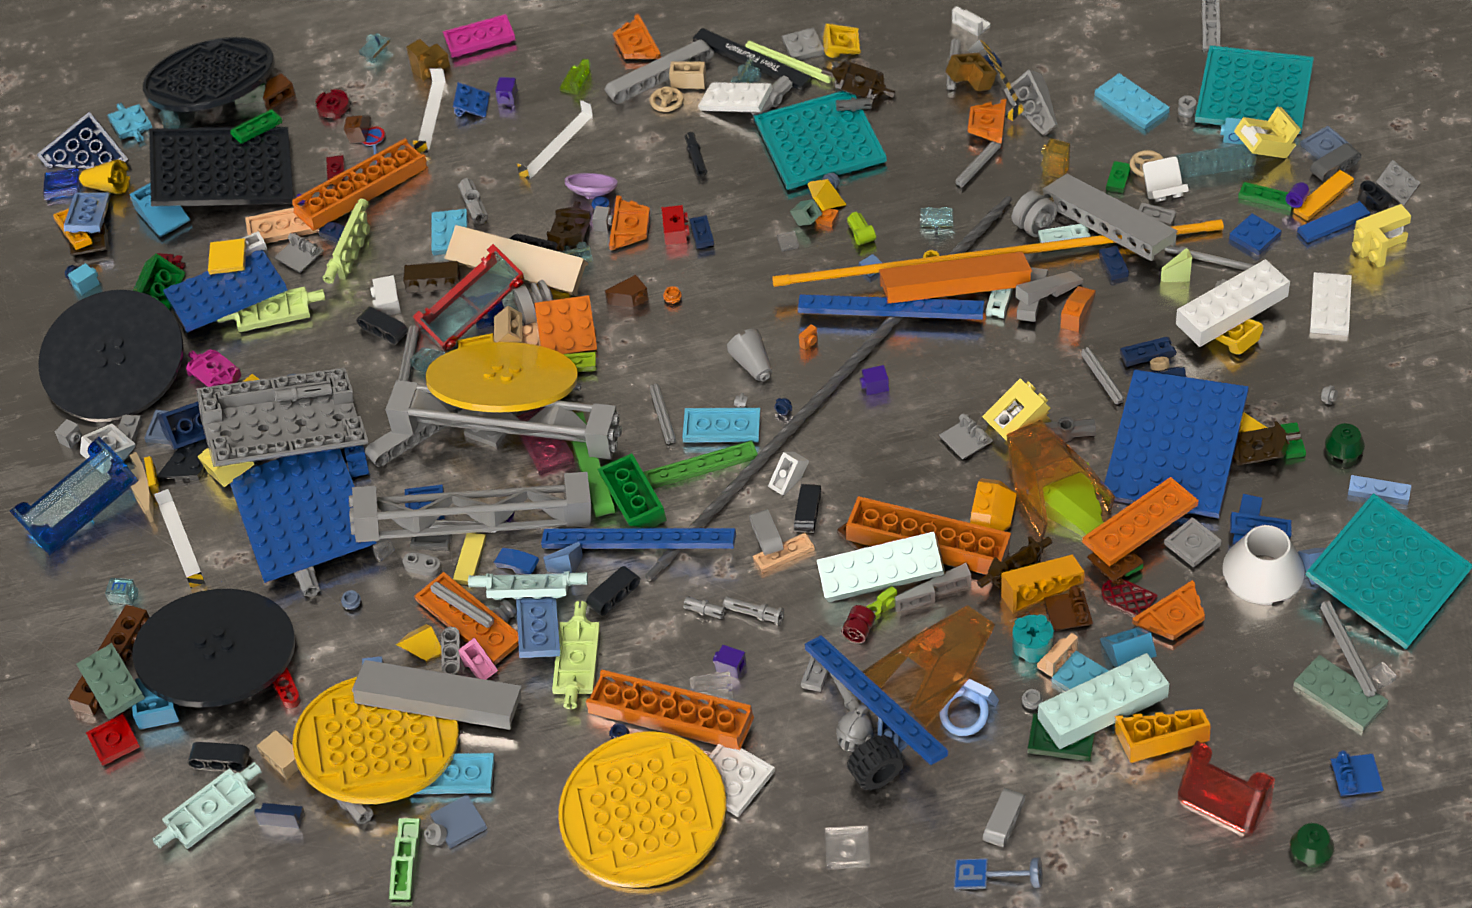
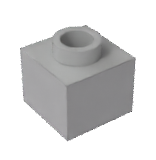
M596 206L592 217L594 231L608 232L613 222L610 207Z
M68 419L55 431L59 443L70 449L83 436L78 424Z

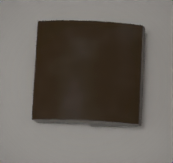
M105 223L102 224L100 232H86L91 238L92 244L75 250L69 241L71 256L105 250L107 247Z

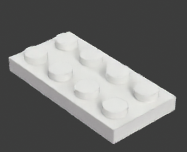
M711 83L698 106L700 111L760 112L773 87L769 83Z
M1314 272L1310 333L1348 336L1352 275Z

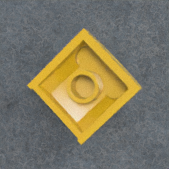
M826 23L823 36L825 54L831 58H837L840 54H860L859 28Z
M1248 319L1215 339L1228 345L1231 353L1242 354L1260 339L1263 325Z

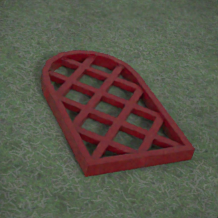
M1110 579L1103 584L1101 589L1105 602L1134 617L1141 613V609L1146 610L1151 607L1158 597L1157 594L1123 579L1124 585L1111 587L1110 583H1112V580ZM1129 587L1131 592L1124 593L1122 588ZM1120 589L1121 594L1114 595L1112 590ZM1110 591L1111 596L1105 597L1104 592ZM1142 593L1143 598L1136 599L1135 594ZM1132 594L1133 600L1126 601L1125 596ZM1122 597L1124 602L1117 603L1115 598ZM1144 600L1146 605L1139 607L1137 602ZM1135 602L1136 608L1129 609L1128 604Z

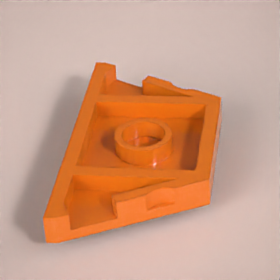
M639 14L634 16V20L631 23L626 22L613 33V38L625 59L661 58V53Z
M1001 99V103L995 105L988 102L983 105L971 106L968 133L1002 143L1006 99Z
M616 196L609 242L610 250L647 239L650 207L639 205L632 200L627 202L622 200L621 196Z
M1193 580L1141 612L1132 618V624L1171 640H1175L1205 620V613L1200 605L1201 601L1195 589V582Z

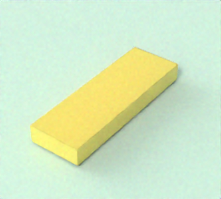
M466 534L453 580L458 584L468 585V576H476L487 539L486 534Z

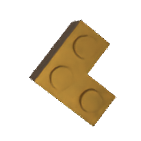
M418 39L406 46L411 70L422 81L431 77L430 69H445L450 66L448 53L437 43L429 47L421 39Z
M980 53L951 55L945 71L954 82L968 81L976 91L990 90L997 74Z

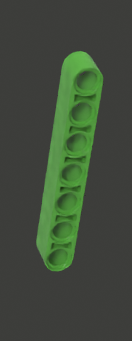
M583 412L575 413L587 425ZM571 441L581 472L588 473L590 499L596 518L615 513L610 492L597 470L601 467L599 459L589 457L585 442Z

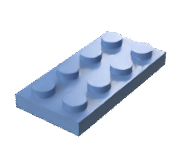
M75 192L64 223V231H70L71 233L100 232L109 205L110 193Z
M556 598L516 599L519 658L560 656Z

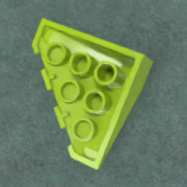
M1071 455L1040 480L1029 493L1030 509L1082 537L1104 523L1101 517V506L1095 495L1094 480L1089 473L1090 465L1074 455Z

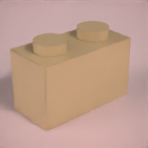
M671 61L669 71L671 87L705 89V62Z
M507 306L494 317V342H522L521 312Z
M275 730L257 745L261 757L286 780L299 770L295 762L293 745L285 734L281 735Z

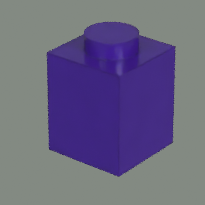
M499 77L495 90L497 103L514 104L518 92L516 78Z
M884 365L862 370V378H859L861 388H865L867 396L889 391V379Z
M722 645L721 649L716 651L713 658L716 672L738 679L746 665L745 652Z

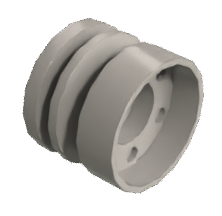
M544 280L538 281L539 289L535 282L531 283L532 292H529L526 286L513 290L518 311L522 313V320L525 325L537 322L534 303L554 300Z

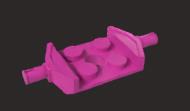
M209 349L199 355L195 351L188 353V357L192 359L186 367L188 376H195L207 387L237 383L242 376L240 369L217 350Z

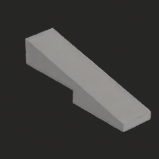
M1219 0L1201 1L1203 51H1209L1210 45L1220 46Z
M1031 267V281L1047 277L1048 269ZM1040 300L1029 306L1019 301L1017 319L1035 322Z
M1069 271L1016 285V298L1029 306L1050 294L1057 297L1082 284L1084 279Z
M967 563L945 572V575L935 577L896 596V612L935 603V596L971 587V573Z

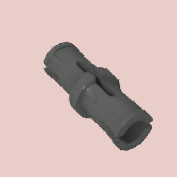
M854 97L850 100H836V111L852 110L853 112L857 109H871V98L855 99Z

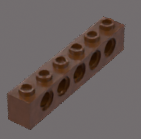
M126 604L97 651L112 643L123 663L126 664L131 659L134 641L138 632L150 618L147 610ZM82 675L68 697V701L73 710L94 716L101 706Z

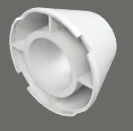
M1269 525L1253 528L1232 546L1224 558L1222 568L1228 587L1234 594L1245 601L1260 605H1272V602L1281 600L1284 602L1293 597L1301 588L1305 574L1302 559L1287 534L1281 529ZM1266 555L1274 558L1275 560H1263L1256 556Z

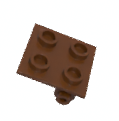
M1133 551L1111 566H1108L1094 552L1087 556L1093 566H1097L1105 577L1110 578L1112 583L1118 586L1124 581L1122 576L1144 563Z
M1077 585L1071 586L1067 594L1044 597L1054 631L1093 625L1084 591H1081Z

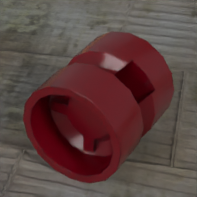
M853 606L848 619L841 629L842 635L853 643H864L869 634V629H871L876 619V615L865 606Z

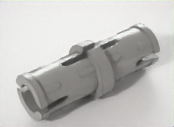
M687 596L684 601L685 609L699 612L703 616L706 614L719 619L724 617L725 612L723 611H725V607L709 603V600L702 601Z

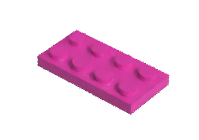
M506 14L443 31L451 57L516 40Z

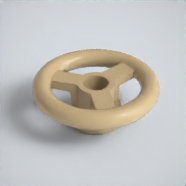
M662 87L651 94L650 104L657 111L671 112L682 105L684 97L682 92L674 87ZM656 96L662 100L660 106L655 103ZM678 100L676 104L666 107L671 101Z
M1140 151L1131 157L1130 168L1135 174L1144 177L1142 168L1144 163L1164 158L1155 151ZM1153 156L1154 158L1144 160L1139 157ZM1135 163L1140 164V170L1135 166Z

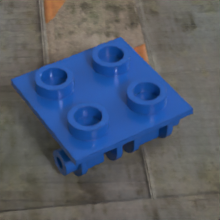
M458 82L453 103L456 116L460 117L466 111L486 117L490 93Z
M1340 751L1337 758L1331 759L1341 796L1384 791L1373 754L1350 756L1346 751Z

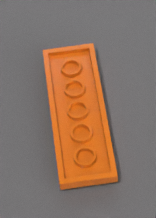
M1170 477L1082 537V543L1108 566H1111L1198 506L1199 500Z
M445 572L414 596L420 605L447 627L457 628L460 638L466 643L475 638L494 666L519 646L518 632ZM434 582H439L492 616L494 624L490 628H486L432 593L431 585Z

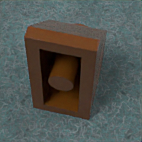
M282 73L267 81L263 95L267 111L296 95L292 82Z
M370 115L346 117L344 131L350 144L366 142L371 122Z
M637 275L605 290L608 305L634 308L649 300L647 287Z

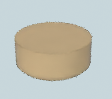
M1167 357L1153 358L1150 361V367L1154 371L1165 370L1170 367L1169 359Z

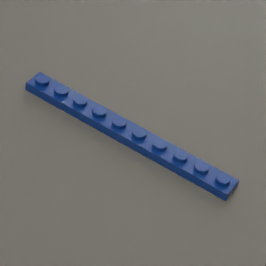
M800 294L798 313L983 320L984 301L921 299L888 304L887 297Z
M735 528L544 529L541 545L543 549H563L577 542L580 543L581 549H734L736 530Z
M822 635L805 643V650L930 765L948 756V750Z

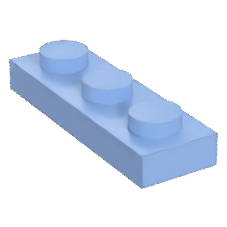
M1351 475L1348 495L1370 498L1374 493L1384 501L1408 505L1411 485Z

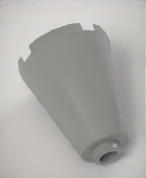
M758 329L745 330L746 334L742 336L737 334L727 344L728 353L757 381H766L771 376L772 368L761 334Z

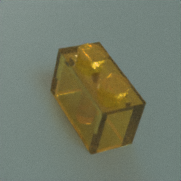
M1050 138L1047 145L1044 144L1041 154L1044 156L1041 167H1043L1044 176L1059 179L1067 174L1069 170L1070 143Z

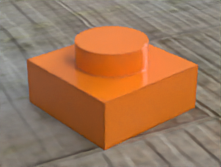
M830 208L822 211L820 209L822 215L815 220L816 223L833 227L839 216V210Z
M812 324L799 334V345L803 350L813 346L818 340L817 328Z

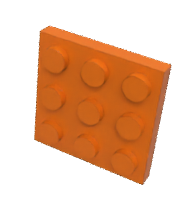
M589 295L534 303L540 345L542 347L555 350L561 354L597 350Z

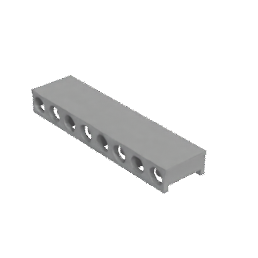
M1065 174L1043 188L1044 198L1049 199L1052 197L1058 212L1150 261L1154 260V255L1169 245H1176L1177 230L1069 174ZM1116 234L1122 235V239L1118 238ZM1144 248L1147 249V250H1150V254L1147 253V252L1144 250Z
M364 660L352 692L355 704L511 729V722L518 703L521 702L522 687L520 685Z

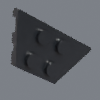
M206 439L178 448L156 476L158 481L164 482V479L174 478L175 481L186 479L199 480L206 469L197 456L208 448Z

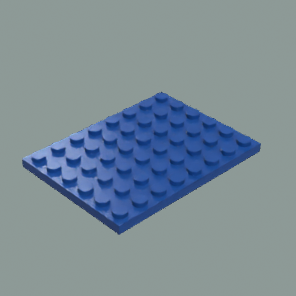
M1134 370L1101 498L1132 504L1172 477L1199 500L1198 506L1188 513L1219 518L1249 386Z
M340 449L287 456L248 469L230 483L264 583L376 544V541L356 542L355 535H351L349 511L353 507H349V496L352 495V487L355 486Z

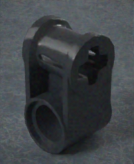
M1365 180L1360 184L1358 201L1369 208L1374 214L1381 212L1386 206L1392 205L1393 199L1391 195L1373 181Z

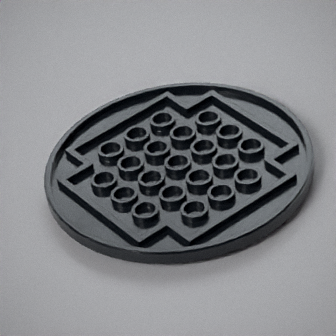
M225 37L199 42L180 49L158 62L146 75L143 82V92L151 105L166 111L191 112L218 107L249 94L263 84L273 72L275 58L271 48L256 39Z
M109 290L93 294L65 310L54 321L45 335L38 360L42 385L48 396L60 409L82 420L110 422L121 420L123 415H136L159 400L174 382L183 359L184 345L182 332L170 310L152 296L132 290Z
M240 589L199 591L168 603L144 623L134 641L133 663L136 674L142 684L159 698L190 707L222 706L249 698L276 681L292 659L295 648V635L293 625L286 612L278 604L265 596Z

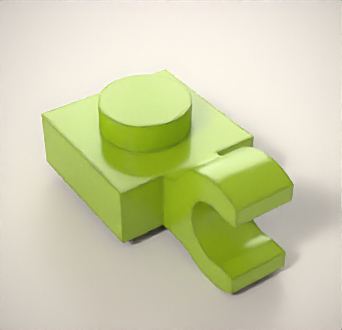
M893 586L877 596V601L867 606L870 610L876 611L874 613L876 615L875 620L881 617V612L884 613L895 606L897 590Z

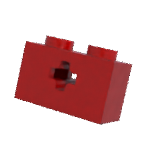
M683 205L661 207L665 244L687 243L686 236L690 234L689 225H685L688 222L687 212L683 211Z

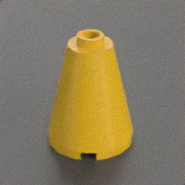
M113 160L83 170L79 180L87 188L122 194L127 191L130 184V176H127L126 172L129 169L124 161Z

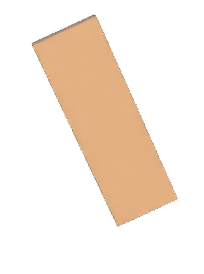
M803 533L783 542L784 550L769 555H764L762 551L754 555L753 560L763 574L814 551V545L807 534Z

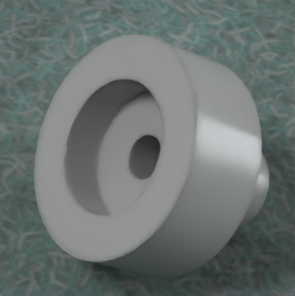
M431 824L424 832L427 843L436 846L443 844L447 835L445 827L440 824Z

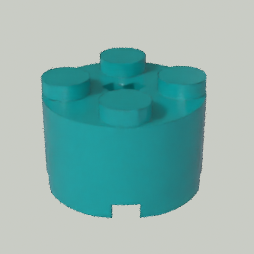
M1027 615L1016 619L1012 630V648L1015 655L1024 658L1027 662H1039L1053 647L1054 630L1052 624L1044 615Z

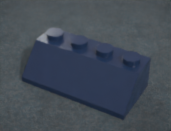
M198 401L160 414L157 417L165 437L174 450L206 439Z

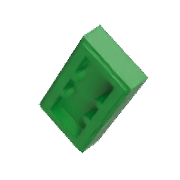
M1113 162L1106 185L1107 191L1124 193L1131 170L1129 163Z
M1297 422L1280 424L1288 434L1300 431ZM1302 439L1290 441L1285 455L1286 459L1306 456Z

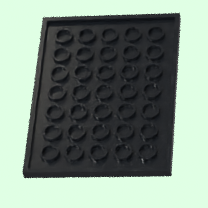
M235 127L149 128L151 206L293 204L288 127H273L242 144L231 135V129Z

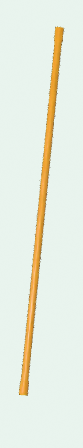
M1218 219L1170 227L1177 230L1176 235L1223 230L1224 225L1223 220ZM1116 234L1118 238L1122 239V235ZM1100 235L792 275L772 276L773 287L794 283L879 273V269L1014 252L1030 254L1116 242Z

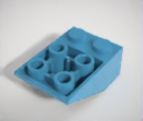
M150 183L129 194L134 209L159 237L190 221L181 206H151Z
M136 678L135 683L145 699L132 706L133 718L139 730L179 722L178 704L159 698L150 692L139 678Z

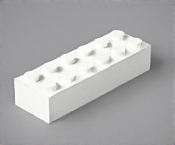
M1265 259L1178 308L1176 325L1201 347L1288 297L1290 281Z

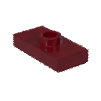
M343 155L326 157L328 181L345 171V161Z

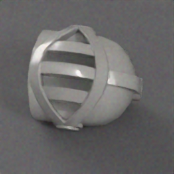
M861 705L855 711L846 713L837 725V741L845 751L854 752L862 743L873 738V728L870 721L871 713L867 706Z

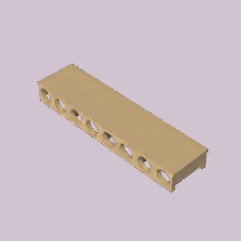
M455 225L444 258L449 262L458 261L460 266L474 269L482 262L481 258L483 256L486 258L489 254L487 249L494 244L523 272L525 278L523 283L531 284L535 282V284H538V281L544 280L548 288H554L556 291L578 296L577 291L585 266H588V262L584 258ZM497 256L498 263H503L504 261L507 265H509L502 257L500 259ZM498 264L489 272L490 274L512 280L516 277L501 264Z

